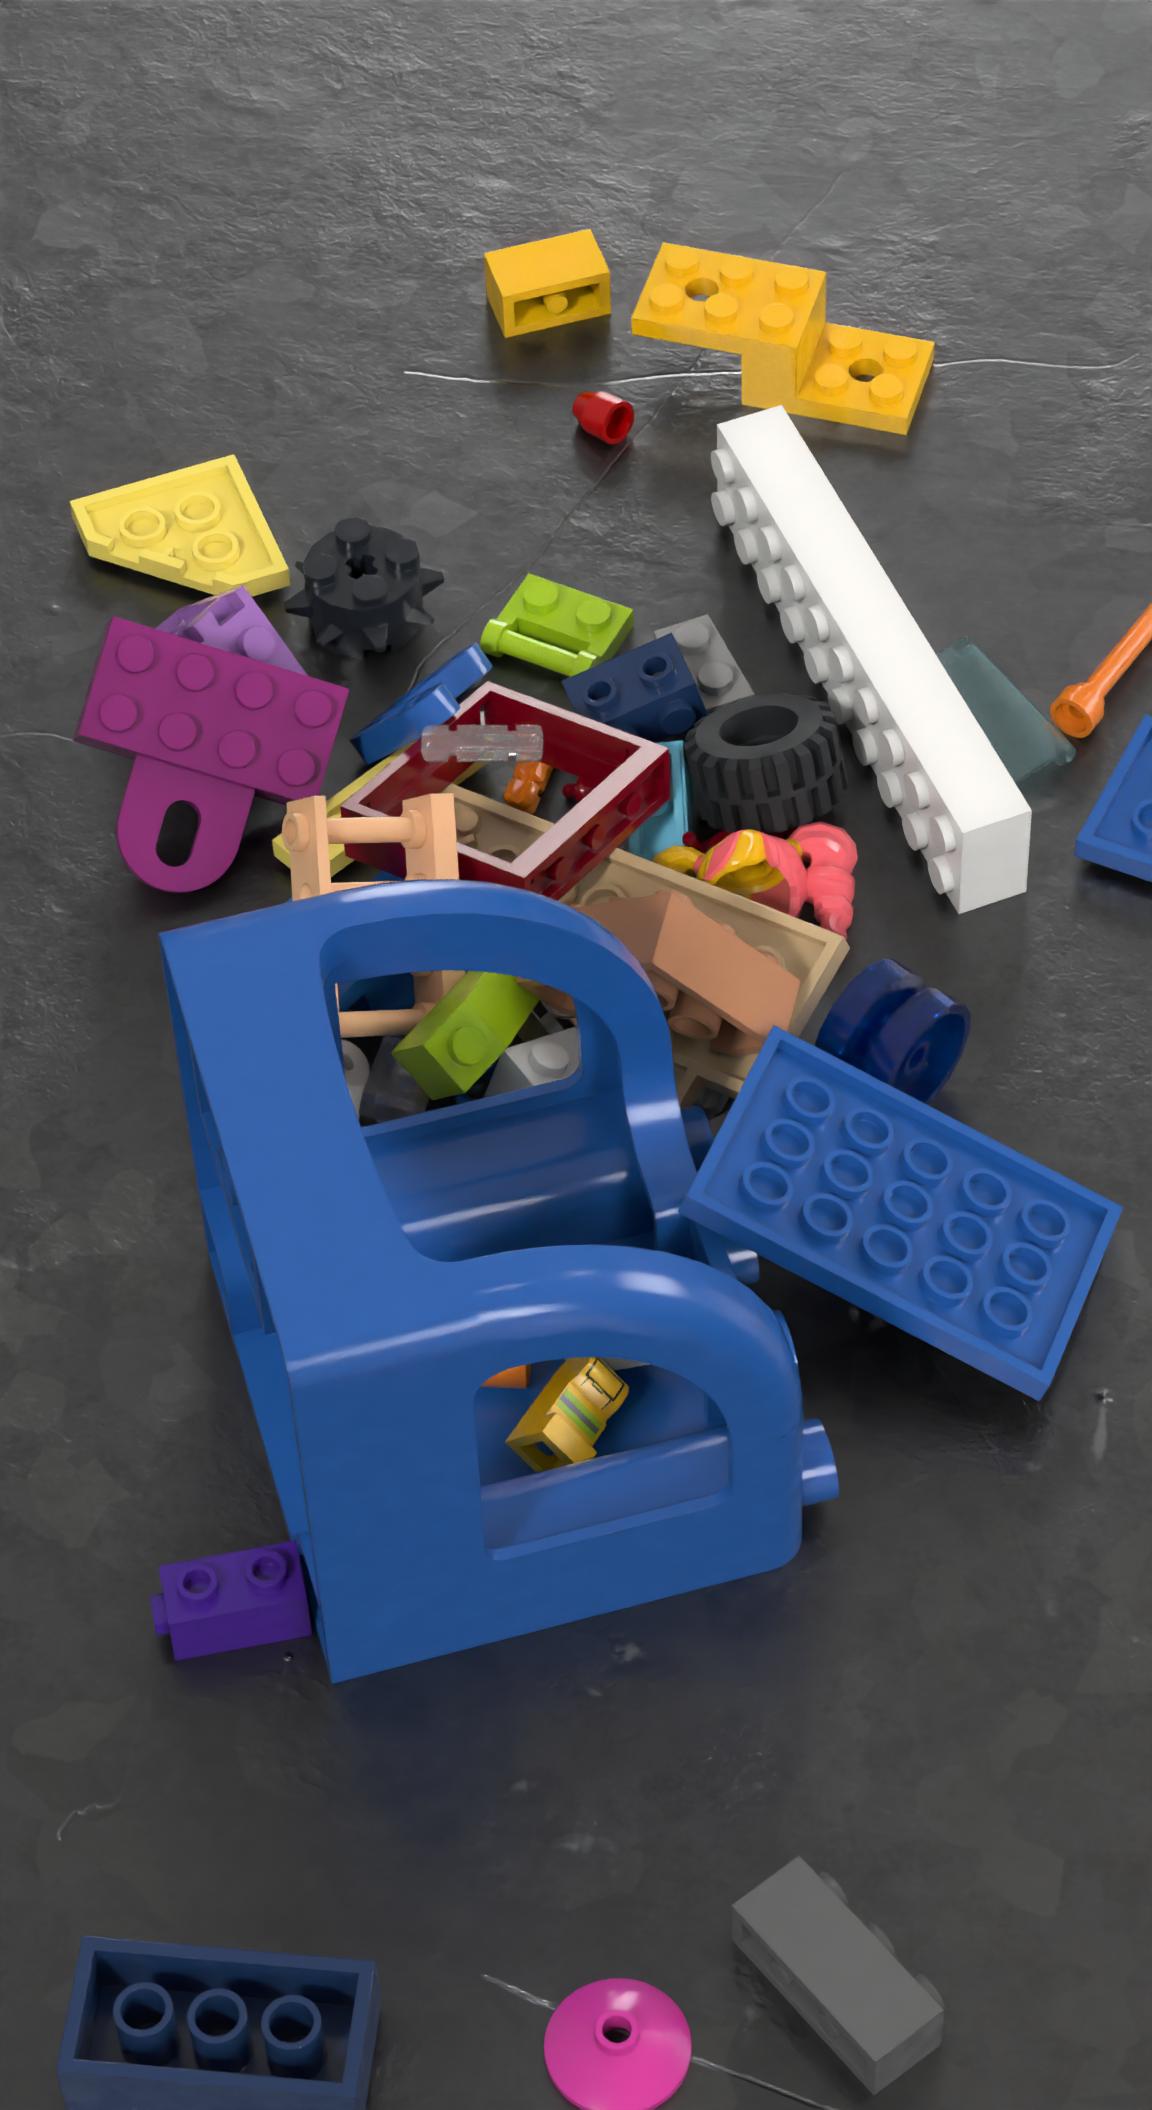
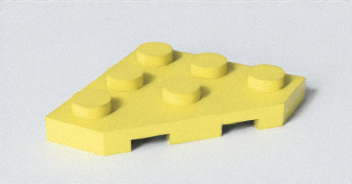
M234 454L70 501L72 518L91 557L213 595L244 585L253 597L291 585L289 568Z

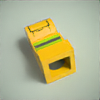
M600 1357L569 1358L554 1373L505 1443L536 1473L593 1459L597 1451L592 1446L607 1424L605 1422L625 1401L629 1392V1386ZM542 1441L555 1454L549 1456L542 1453L535 1443Z

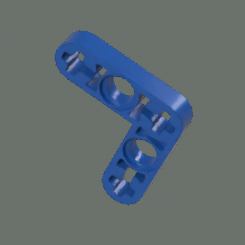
M476 642L470 644L443 663L349 739V742L366 765L422 738L448 720L461 708L455 698L489 672L493 665Z

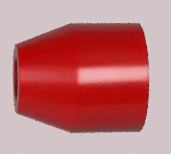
M582 392L573 403L572 413L582 428L588 434L608 444L621 442L632 428L634 422L633 406L629 402L608 392Z

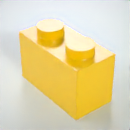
M591 229L484 253L486 295L505 338L611 314L610 271Z

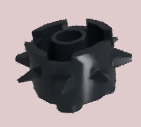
M363 518L343 519L337 523L335 531L328 533L312 545L304 561L296 562L295 567L304 574L305 588L285 601L284 608L286 613L308 617L314 628L316 643L319 646H325L333 653L352 658H364L363 650L373 649L375 652L386 651L388 645H391L392 652H395L416 637L422 624H433L434 618L423 609V596L444 583V577L440 571L420 567L419 551L416 542L412 539L404 537L393 529L369 525Z

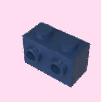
M672 632L561 681L575 714L654 743L687 731L700 718L708 715L697 685Z

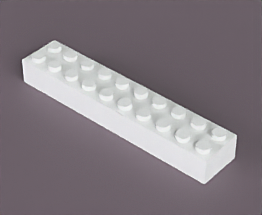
M782 405L717 424V450L711 452V463L717 478V492L711 495L716 519L721 526H729L734 535L735 547L740 560L745 565L751 563L757 573L758 586L765 602L768 604L774 602L779 610L782 628L790 643L798 642L804 653L806 669L811 680L815 684L821 682L827 691L831 712L835 713L836 722L838 724L846 723L849 728L856 755L862 765L870 764L875 772L879 792L885 805L888 808L895 806L902 818V826L908 844L914 851L920 849L926 858L930 879L934 888L939 894L946 893L958 914L1026 892L1032 810Z

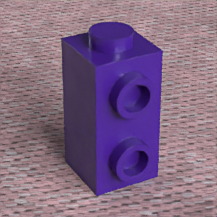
M296 1540L158 1566L163 1593L149 1595L157 1637L170 1634L175 1661L312 1635L308 1601Z

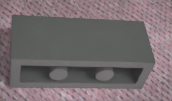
M799 1855L731 1905L732 1940L875 2096L942 2044L944 2003L936 1988L927 1978L921 1974L912 1976L895 1958V1950L890 1940L877 1925L872 1922L864 1925L847 1907L846 1896L838 1883L824 1871L816 1874Z

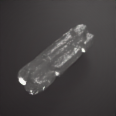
M427 725L423 728L421 737V752L423 759L427 762H449V756H457V762H508V756H516V762H537L542 759L544 750L543 731L538 725H516V731H508V725H457V731H449V725Z

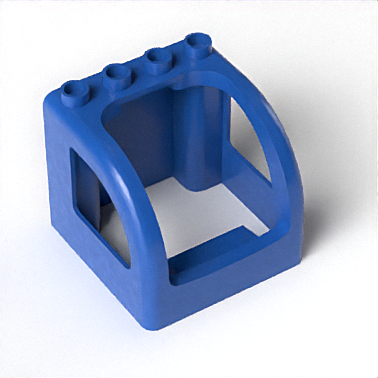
M417 879L372 884L158 933L207 1251L291 1541L296 1540L306 1595L332 1684L771 1571L784 1566L795 1557L802 1541V1507L832 1500L839 1496L838 1475L832 1449L825 1429L818 1418L803 1421L804 1405L798 1362L792 1337L783 1314L779 1309L771 1310L750 1288L745 1286L759 1281L757 1254L678 1213L714 1140L705 1112L699 1104L680 1109L675 1084L670 1030L654 985L634 954L615 934L593 918L549 897L511 886L459 879ZM443 970L483 971L537 981L572 996L577 1021L579 1065L570 1076L370 1126H360L345 1078L335 989L336 983L409 972ZM604 1357L648 1363V1365L614 1370L629 1386V1392L619 1409L605 1422L607 1424L592 1446L597 1451L593 1459L536 1473L505 1443L554 1373L566 1362V1358ZM531 1364L528 1389L480 1387L489 1378L504 1370ZM542 1441L535 1443L542 1453L549 1456L555 1454Z

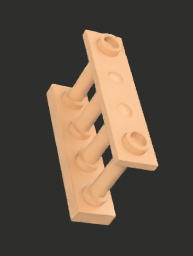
M454 793L427 794L402 800L403 812L400 817L327 818L326 796H311L286 803L287 814L282 824V838L286 849L290 853L293 901L372 884L397 882L331 883L329 844L401 842L406 852L407 876L404 881L417 879H459ZM465 971L410 972L414 978L415 1004L412 1009L339 1012L338 985L336 983L335 989L341 1038L408 1035L465 975Z

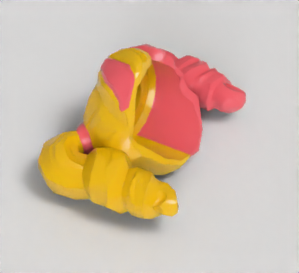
M824 822L799 826L787 840L766 835L756 830H741L728 835L720 843L709 849L706 854L692 847L673 845L656 854L652 860L654 863L690 877H696L700 881L795 918H799L802 906L806 901L813 904L814 917L820 923L821 928L848 939L846 930L852 925L854 908L851 903L855 896V879L851 874L855 868L858 856L855 842L843 828ZM803 862L810 863L811 865L805 869Z

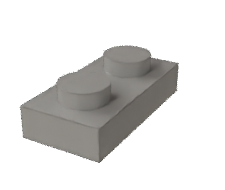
M708 614L653 631V640L672 632L697 685L708 715L720 706L755 696Z

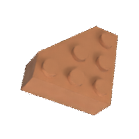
M658 890L655 892V895L631 899L615 897L606 903L588 906L567 905L593 918L607 928L634 954L654 985L669 1026L671 1040L674 1031L691 1038L711 1039L710 1050L732 1056L759 1053L773 1025L787 1032L801 980L780 967L776 957L767 952L756 950L738 938L736 931L731 926L712 920L693 907L692 900L686 895L672 890ZM521 977L516 978L515 983L557 1011L576 1016L571 995L537 981Z

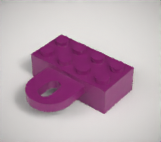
M113 616L107 623L73 741L133 759L115 829L118 851L129 871L145 885L158 891L175 894L199 890L220 878L230 867L237 854L253 796L287 806V802L319 796L349 689ZM184 802L195 809L199 822L187 861L181 866L172 867L164 864L158 858L156 843L167 808L173 803Z

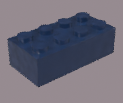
M82 1935L56 2068L66 2110H365L381 2008L376 1961Z

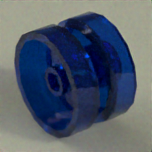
M881 959L866 967L848 984L832 1005L819 1030L814 1046L928 1105L948 1081L964 1052L970 1034L971 1013L965 1004L942 989H926V984L921 976L897 960Z

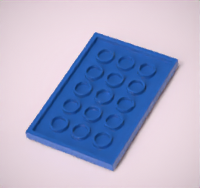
M773 1025L678 1213L1040 1401L1052 1382L1123 1207Z

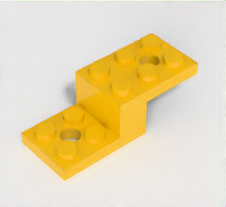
M664 242L631 317L633 335L741 354L742 405L764 409L782 405L786 413L907 435L934 360L935 342L827 323L826 272ZM697 295L710 296L706 299V301H695L691 299L692 297ZM860 375L874 376L870 382L854 379Z

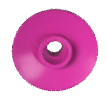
M614 1978L599 1980L585 1985L570 1994L553 2013L544 2038L545 2063L553 2084L568 2101L582 2110H653L667 2101L678 2090L687 2075L692 2055L690 2029L685 2016L677 2004L656 1987L632 1979ZM614 2029L626 2030L631 2034L627 2040L620 2043L610 2042L604 2037L606 2032Z

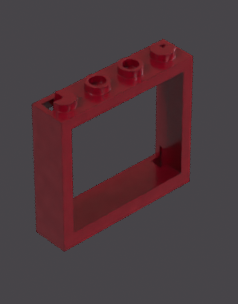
M487 681L462 703H459L461 708L433 731L418 739L394 761L388 763L381 772L361 789L351 795L348 800L340 805L341 818L400 817L403 812L402 800L427 794H439L495 745L597 783L599 785L512 863L457 842L459 880L491 882L511 886L559 901L671 799L669 748ZM483 705L484 711L481 712L480 707ZM401 842L344 844L345 856L405 880L407 876L406 852Z

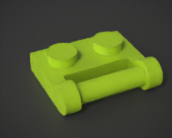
M528 573L498 618L491 619L485 626L481 636L480 648L484 653L498 658L502 657L505 653L572 677L613 658L634 626V609Z

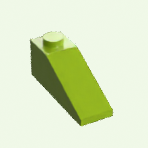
M468 971L393 1049L391 1054L432 1100L466 1093L508 1048L540 1000L515 983L517 976L483 971Z

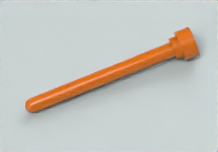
M1152 602L1088 680L1076 685L1067 686L1052 703L1050 715L1055 725L1061 731L1072 737L1084 738L1102 720L1105 705L1104 697L1152 639Z

